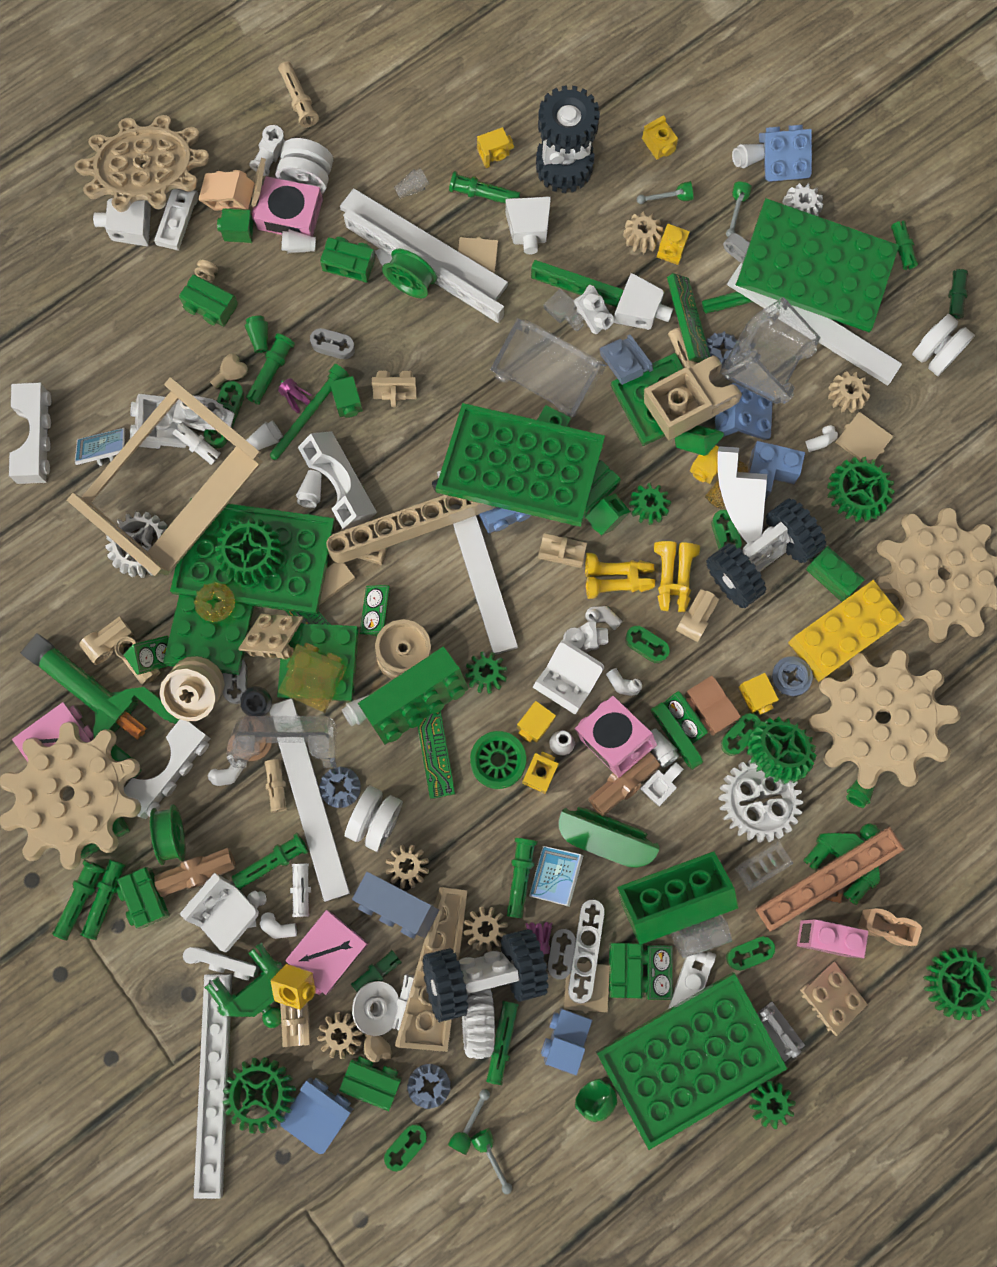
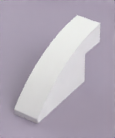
M719 446L718 476L724 504L732 522L747 544L750 541L755 542L762 537L767 474L737 472L739 448Z

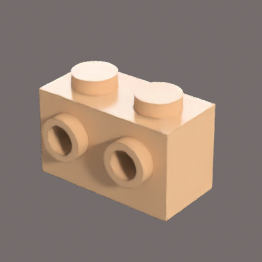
M240 170L205 173L198 200L214 211L222 210V208L248 209L255 182L250 180L247 174Z

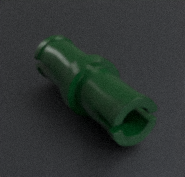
M956 269V271L952 272V287L948 292V297L950 298L949 314L956 320L964 317L965 299L968 297V291L966 290L968 271L965 269Z
M390 950L376 964L373 965L371 963L368 966L369 969L350 984L358 993L364 985L370 982H383L385 980L384 977L402 962L393 950Z

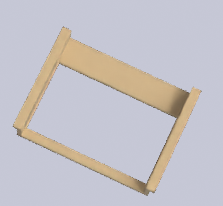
M171 377L164 384L171 390L170 393L82 497L72 493L66 500L155 577L159 573L168 576L263 463L258 457L261 453ZM181 400L236 447L149 551H147L95 507L92 502L174 404Z

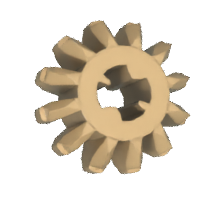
M644 211L640 217L634 214L631 220H627L625 224L626 229L623 236L626 239L627 246H633L634 252L638 249H641L643 254L646 253L647 249L653 252L656 245H659L664 230L663 227H660V219L653 220V213L649 217L645 216Z
M846 371L842 376H836L833 380L834 383H831L828 388L830 391L828 399L835 400L833 407L841 406V413L845 412L847 408L850 413L855 412L857 408L862 409L865 406V402L870 398V394L867 393L870 390V385L864 384L866 377L857 378V372L850 376L848 371Z
M400 845V855L394 850L391 851V854L396 858L395 861L386 860V864L394 866V868L386 870V874L396 873L391 879L393 884L402 878L400 882V888L402 889L405 888L407 880H409L410 887L415 888L413 879L416 878L420 883H423L424 879L419 876V873H429L428 869L421 868V865L429 863V859L419 860L424 854L422 849L413 855L415 851L414 845H410L408 853H406L405 846ZM407 860H412L411 864L414 865V869L404 874L401 864L406 863Z
M480 907L481 917L478 918L476 913L471 911L470 915L475 919V922L465 920V925L473 927L472 930L464 931V935H474L468 941L469 945L479 940L477 945L478 951H481L483 942H486L487 951L490 952L492 951L490 941L493 940L495 945L500 947L501 943L496 939V936L502 937L506 935V933L498 931L499 928H506L508 925L507 923H497L503 917L502 913L492 918L494 913L493 907L489 909L488 916H485L484 907ZM488 921V925L492 924L493 930L489 932L488 937H483V933L480 935L478 932V928L482 927V922Z
M336 1012L335 1022L330 1016L325 1018L329 1027L325 1025L319 1026V1030L325 1032L326 1035L318 1036L317 1040H326L327 1044L322 1046L321 1050L324 1052L331 1047L332 1050L329 1055L331 1058L335 1057L337 1050H339L340 1059L346 1057V1050L353 1055L356 1051L351 1044L356 1046L362 1044V1041L356 1039L355 1036L362 1035L363 1032L360 1030L354 1031L353 1027L356 1026L354 1021L351 1024L348 1023L351 1018L350 1013H347L342 1021L341 1013ZM337 1028H341V1032H346L347 1037L343 1039V1043L340 1042L339 1038L334 1037V1034L338 1032Z

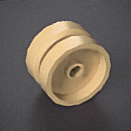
M405 619L392 621L385 625L377 635L375 643L378 667L384 675L393 680L431 655L430 638L425 629L416 622Z
M198 656L187 657L179 661L162 681L160 688L161 702L166 710L177 719L198 721L210 713L223 695L225 686L223 674L217 665L208 659Z

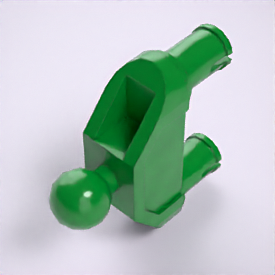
M867 823L860 829V838L856 834H819L816 838L817 844L803 861L806 864L809 863V867L813 870H817L829 853L838 858L876 835L880 830L876 825ZM877 866L856 879L847 892L843 894L845 898H850L851 903L858 905L870 888H876L880 883L879 867Z
M261 942L255 946L261 956L253 948L248 952L262 971L259 977L236 995L230 994L218 976L212 980L218 990H215L210 982L204 988L218 1004L217 1011L221 1016L255 1017L262 1012L263 1024L268 1028H276L281 1024V1010L270 1006L274 1002L271 979L283 968V965L278 960L274 961Z

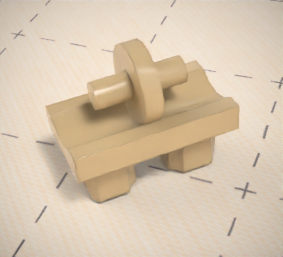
M378 371L376 377H372L373 399L391 400V407H397V400L416 399L417 397L416 377H413L411 371H402L399 377H390L388 371Z
M544 533L538 559L582 568L587 543L568 539V537H558Z
M308 1002L301 1010L280 1003L283 1047L310 1045Z

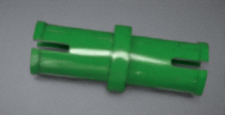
M900 221L895 222L891 225L896 244L899 245L897 252H899L903 270H907L908 267L909 270L918 266L913 250L914 241L909 236L906 221H901V224Z

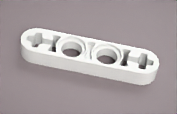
M596 900L586 901L580 910L568 988L570 999L578 1004L587 1002L593 992L604 919L603 905ZM591 905H594L595 910L600 913L595 915L593 919V924H598V929L592 926H582L583 921L585 923L589 922V914L585 913V909H589ZM585 931H591L596 936V941L591 946L584 945L581 941V935ZM587 957L591 960L592 967L590 971L581 972L577 968L579 958ZM575 974L581 977L590 976V982L584 980L583 988L588 990V994L583 995L582 999H578L577 994L573 992V988H577L580 979H574Z

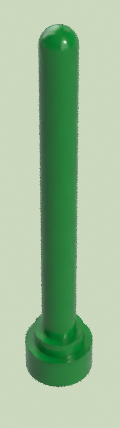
M334 364L330 368L326 383L270 453L272 460L279 459L332 391L329 382L349 377L345 369L338 364Z

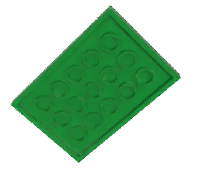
M765 198L735 285L870 333L876 320L899 245Z
M462 403L436 485V493L581 527L605 435Z
M228 503L175 566L170 592L175 595L180 594L317 615L329 558L327 540L334 533L336 521L334 518ZM249 517L255 520V523L261 519L264 521V525L270 524L273 527L272 531L276 530L279 537L277 539H281L283 543L279 547L283 550V555L278 556L281 564L273 565L276 573H272L269 570L267 572L268 579L260 576L258 584L251 578L248 585L243 582V579L239 583L235 582L234 577L228 578L225 575L226 571L220 570L219 565L221 563H218L215 559L219 555L215 551V547L221 545L217 541V537H225L222 532L223 529L228 531L232 529L230 522L237 526L239 525L240 518L247 523ZM255 535L257 544L268 547L267 540L264 537ZM231 555L232 563L243 568L242 558ZM259 559V560L255 563V565H257L258 563H260L263 559Z
M733 972L595 1051L648 1150H651L787 1069L736 974Z

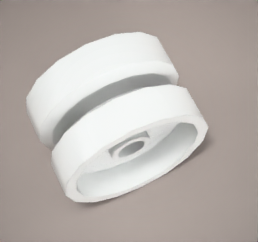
M291 138L285 141L283 145L281 160L278 163L275 174L276 178L320 187L321 194H323L327 187L328 175L333 164V156L327 148L317 142L303 138Z
M949 313L932 327L912 354L922 363L926 362L935 353L936 356L930 362L928 369L937 376L955 360L975 336L966 327L960 329L953 337L950 336L958 326V321Z
M369 785L351 815L345 831V837L359 842L367 833L365 846L379 852L397 822L403 801L390 795L381 804L382 791Z

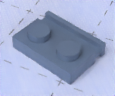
M628 335L625 340L619 339L600 348V355L622 385L642 376L643 372L647 370L649 372L653 371L652 363L631 335Z

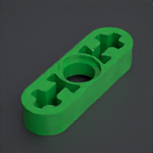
M229 381L222 386L216 401L222 404L223 408L234 413L231 428L234 426L245 397L241 385L235 381ZM236 389L238 395L232 396L231 403L233 406L228 404L230 401L228 392H233ZM205 429L204 438L214 449H219L226 445L228 440L221 434V438H216L213 441L211 435H216L217 430Z
M660 702L651 708L653 717L670 742L678 749L677 752L691 770L701 765L703 760L665 704Z

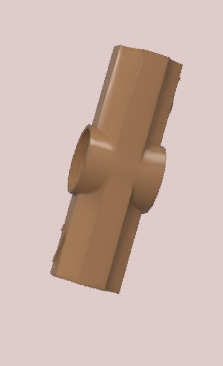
M647 753L620 778L612 773L607 783L588 798L589 802L599 814L605 816L623 799L631 798L640 789L642 783L660 768V764L652 753Z
M226 848L205 857L192 858L181 863V866L154 876L155 886L161 897H166L186 888L199 887L204 885L214 873L221 876L237 869L234 856L230 848Z

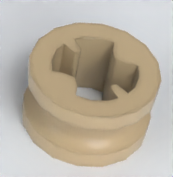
M199 260L197 262L198 268L194 270L195 275L206 281H214V274L218 272V267L209 261Z

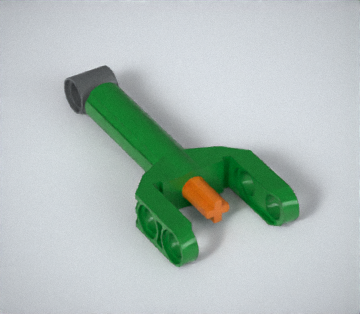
M38 633L20 652L25 658L42 669L95 712L94 738L105 729L112 730L115 733L120 726L137 740L140 736H143L147 727L130 715L138 706L137 702L139 700L170 723L176 725L180 720L166 710L161 702V698L145 687L125 689L121 692L111 693ZM116 744L112 747L111 756L115 761L119 762L132 758ZM140 768L139 773H138L135 777H133V778H135V779L137 778V776H138V775L141 773V771H142L141 768Z

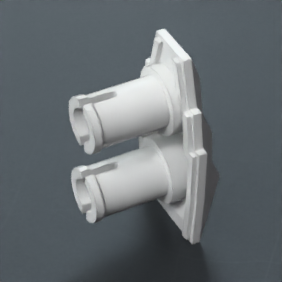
M194 396L231 427L234 418L233 412L223 408L222 404L217 403L213 399ZM178 400L172 422L178 424L183 422L187 427L205 431V429L215 430L181 400Z

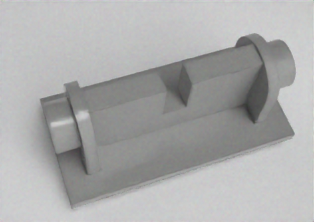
M771 1001L757 1012L783 1061H787L790 1057H797L802 1052L800 1049L805 1044L774 1003Z

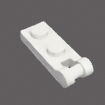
M173 189L171 191L154 240L156 245L179 251L194 205L198 201L197 191L187 192L181 189Z
M689 946L668 1009L705 988L716 954L709 951L704 953L699 951V948L696 946ZM695 960L703 963L701 971L692 968Z
M198 947L187 948L183 953V959L188 964L208 963L210 964L208 968L210 970L224 973L225 969L235 971L234 977L249 980L250 976H258L260 970L256 964Z

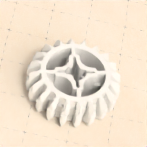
M135 512L134 518L126 514V521L124 522L117 519L119 527L137 543L143 542L147 548L142 547L147 551L152 547L153 534L156 532L159 539L167 528V524L164 521L160 522V518L156 515L151 518L148 512H145L143 516L139 512ZM140 529L137 533H131L134 530ZM107 536V540L111 543L105 546L108 551H111L107 556L110 560H114L112 565L115 568H120V572L123 574L128 572L131 577H135L138 573L141 578H144L148 570L139 562H136L128 553L124 558L122 548Z
M489 988L467 994L468 1014L462 1017L464 1050L469 1058L484 1059V1057H491L494 1051V1007L492 992Z

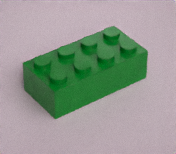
M443 646L357 704L384 745L389 742L398 740L402 733L408 729L419 726L423 719L430 714L440 712L444 705L450 701L461 698L469 688L460 668Z
M715 851L617 887L622 907L639 945L738 909L735 888Z

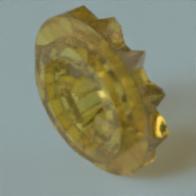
M213 582L208 585L204 584V587L197 591L194 604L196 612L203 619L217 622L231 614L235 605V598L233 592L225 584ZM215 593L217 599L222 601L215 604L213 611L212 605L205 601L212 600Z

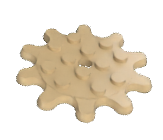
M161 115L156 117L153 123L146 127L138 126L132 118H124L118 124L120 131L117 135L113 137H105L100 134L93 135L89 138L88 143L93 150L97 151L96 155L92 158L81 159L75 163V169L80 175L94 176V179L83 188L85 195L90 199H97L103 195H114L111 202L112 206L118 212H125L137 200H147L153 208L162 209L166 205V193L173 189H181L187 192L193 191L196 188L197 179L188 172L193 168L207 165L209 154L206 150H193L189 148L198 141L199 131L197 128L188 127L179 132L171 131L170 117Z
M951 508L942 509L938 513L937 523L933 526L925 525L915 514H907L901 521L906 533L904 541L896 543L885 539L877 545L879 555L890 561L891 571L889 574L877 577L874 581L884 594L893 593L899 598L900 606L897 610L905 620L898 624V626L904 627L909 625L914 619H922L928 624L930 640L935 643H941L946 640L948 629L953 624H959L964 627L966 632L972 637L982 635L985 627L980 617L981 610L985 607L997 610V588L994 583L997 576V557L990 555L985 548L986 542L991 537V528L986 524H978L971 531H964L957 525L956 512ZM942 567L950 573L948 580H943L939 577V568Z
M903 650L892 652L888 663L883 667L873 666L865 654L858 653L850 659L852 676L848 680L837 681L832 677L822 679L819 683V689L830 698L831 707L828 711L814 714L809 719V725L815 732H828L833 737L832 747L823 756L825 764L828 767L835 768L846 761L854 762L859 768L858 783L865 789L873 788L877 783L879 775L885 771L894 772L902 785L912 787L919 780L916 770V763L919 759L930 757L935 761L944 762L951 755L949 746L938 738V730L943 725L956 723L960 719V710L954 705H942L935 700V691L944 683L943 673L932 669L921 676L912 675L908 670L909 655ZM878 712L890 713V721L886 724L878 723L876 721Z
M66 722L60 727L57 742L50 747L43 745L37 738L25 740L22 747L24 754L28 758L26 768L20 773L7 772L0 777L1 788L14 793L16 796L13 808L1 815L0 826L6 831L24 828L28 832V839L23 847V856L26 860L36 861L45 850L56 848L60 852L61 865L66 869L72 870L80 864L81 851L87 844H96L100 850L106 853H111L118 847V838L112 830L114 821L123 816L133 818L141 811L140 802L135 798L128 797L124 793V784L139 773L140 764L132 758L119 762L112 758L111 750L116 742V735L112 730H102L91 742H84L80 739L78 725L74 722ZM67 787H73L75 792L73 798L65 801L62 798L64 791Z

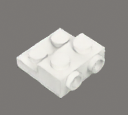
M138 394L136 402L131 403L130 415L135 417V425H131L130 439L165 397ZM177 402L139 447L159 449L160 446L186 448L187 445L172 434L175 429H178L185 435L178 428L179 424L172 422Z

